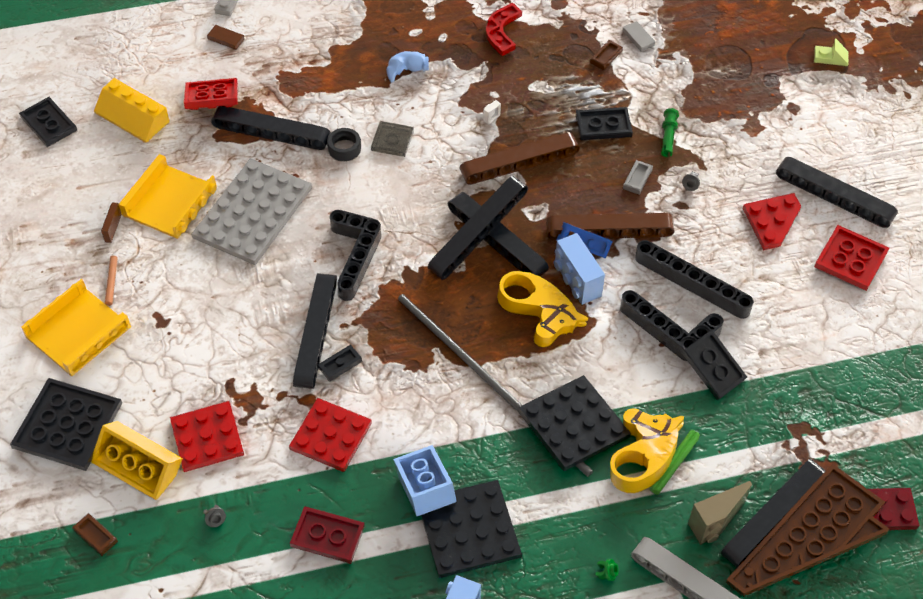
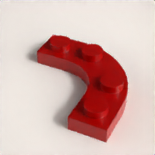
M513 2L495 11L489 17L486 26L487 39L501 56L516 49V44L503 31L507 24L522 17L523 11Z

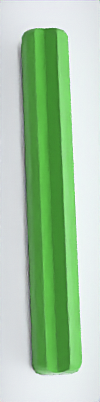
M695 430L689 431L676 449L666 472L649 488L655 495L662 491L696 444L700 436Z

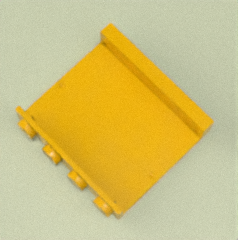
M159 154L119 203L121 214L124 217L178 239L186 231L189 223L196 218L199 210L206 205L209 197L216 192L215 176L212 175L207 181L168 166L166 157Z
M80 279L62 295L56 297L52 303L41 309L33 318L26 321L21 328L25 337L70 376H73L131 328L126 314L122 312L118 315L88 291L84 281Z

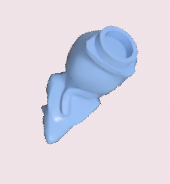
M404 51L398 53L388 62L387 76L391 83H393L396 75H400L404 69L413 72L429 71V58L419 52Z

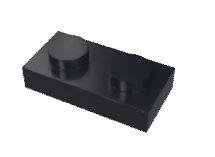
M350 344L319 363L318 368L327 380L331 382L360 364L362 357Z

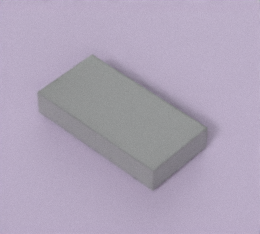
M637 21L623 27V32L640 51L655 46V40Z
M636 160L623 185V189L640 195L653 166Z

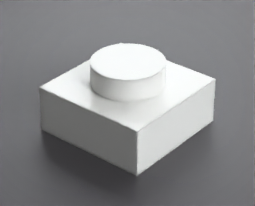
M495 100L484 108V122L490 124L500 116L501 103Z

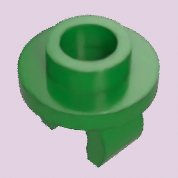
M607 559L606 562H597V565L602 569L604 568V570L596 572V576L601 580L614 581L619 573L617 563L613 559Z

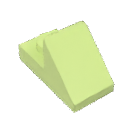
M835 39L833 47L815 46L814 62L848 66V51Z

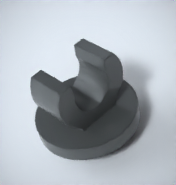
M692 171L691 174L683 177L682 184L685 189L695 191L699 188V173Z
M214 505L208 511L207 509L204 510V520L210 527H218L226 519L224 510L218 505Z

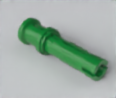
M674 108L666 109L663 114L665 117V121L662 123L664 135L661 155L663 157H671L673 154L674 133L678 128L677 119L679 117V111Z

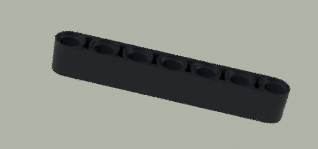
M218 106L211 119L212 125L218 129L316 150H324L326 148L327 139L331 133L329 129L322 126L225 106Z
M785 157L776 170V175L780 179L879 227L888 228L898 214L895 206L793 157Z
M514 176L509 177L430 260L428 269L441 280L449 277L526 195L528 186Z
M461 192L447 203L450 211L463 223H466L481 207L465 192ZM501 222L483 239L521 272L531 273L540 277L549 270L547 262Z
M643 240L638 243L635 260L639 264L738 318L745 319L749 317L754 303L750 295L650 241Z
M321 273L316 275L294 371L293 387L314 389L319 369L318 364L322 356L337 286V275Z
M812 459L806 461L726 544L720 554L738 568L826 470Z

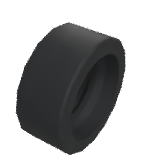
M336 129L328 136V152L333 159L338 161L353 160L361 152V138L353 129ZM341 140H349L355 143L348 149H339L334 146L335 143Z

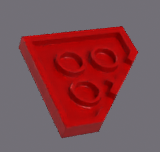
M795 193L746 203L742 209L764 251L781 247L802 206Z

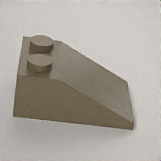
M750 481L693 505L688 524L700 544L705 542L712 543L719 538L720 534L745 504L752 486Z

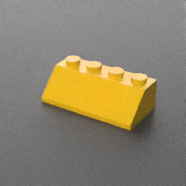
M113 78L102 88L94 109V113L145 143L170 122L165 106L116 78Z
M115 421L102 426L91 462L157 500L176 477L183 458L122 423Z

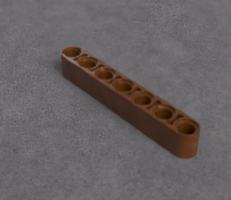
M568 132L468 160L462 163L459 169L465 182L468 185H472L573 156L578 153L580 147L573 134Z
M665 212L554 215L546 220L547 236L551 240H557L558 235H561L563 222L607 239L669 237L675 232L672 215ZM570 231L568 236L573 235L575 233Z

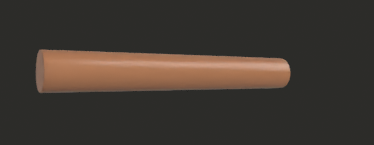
M114 255L110 256L105 296V304L107 306L113 304L118 257Z

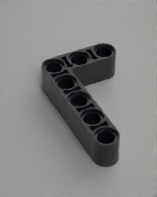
M334 210L329 216L332 232L357 239L337 282L339 297L344 301H349L355 297L382 237L381 224L378 220L343 210Z
M627 290L622 294L621 312L684 361L687 360L681 353L683 350L710 330H713L717 337L721 333L724 320L719 314H709L688 333L637 292Z

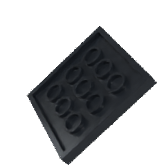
M584 375L518 408V413L563 471L630 438L631 432L624 426L623 422Z
M48 378L10 446L15 450L87 471L92 461L93 452L102 426L113 422L122 405V400Z
M498 480L454 490L457 502L421 515L439 578L522 558V552Z

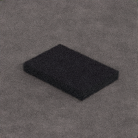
M50 97L19 113L22 120L46 147L77 131L76 125Z
M627 107L576 110L580 140L633 136Z
M713 330L707 332L681 352L716 400L721 399L748 378Z

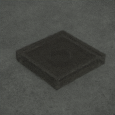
M380 121L371 145V151L405 157L414 133V127Z

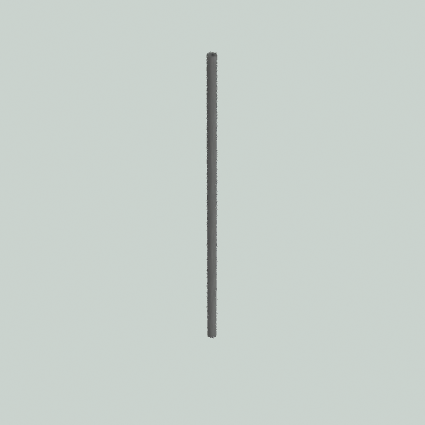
M404 294L398 297V300L518 412V408L522 406L520 402ZM584 462L576 465L587 477L593 473V470Z

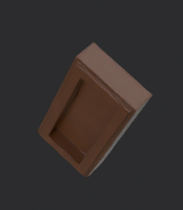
M215 25L207 34L208 40L235 50L245 40L243 34Z
M608 40L590 59V63L605 70L623 51V47Z
M111 203L101 229L106 243H112L122 215L119 203Z
M89 513L72 527L101 556L118 542L117 538Z

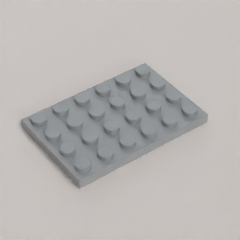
M250 158L191 233L192 238L256 265L311 191L312 183Z

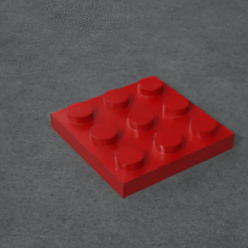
M237 78L186 82L185 109L198 110L205 107L213 109L217 106L232 107L238 104Z
M837 225L814 267L867 291L886 257L889 247Z
M317 398L291 441L289 449L345 472L370 428L372 419Z
M230 401L170 417L179 456L183 458L181 464L184 472L244 455Z

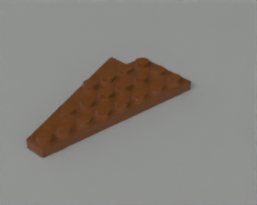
M832 463L727 578L726 583L744 597L886 535L889 528L874 518L884 506L885 501Z

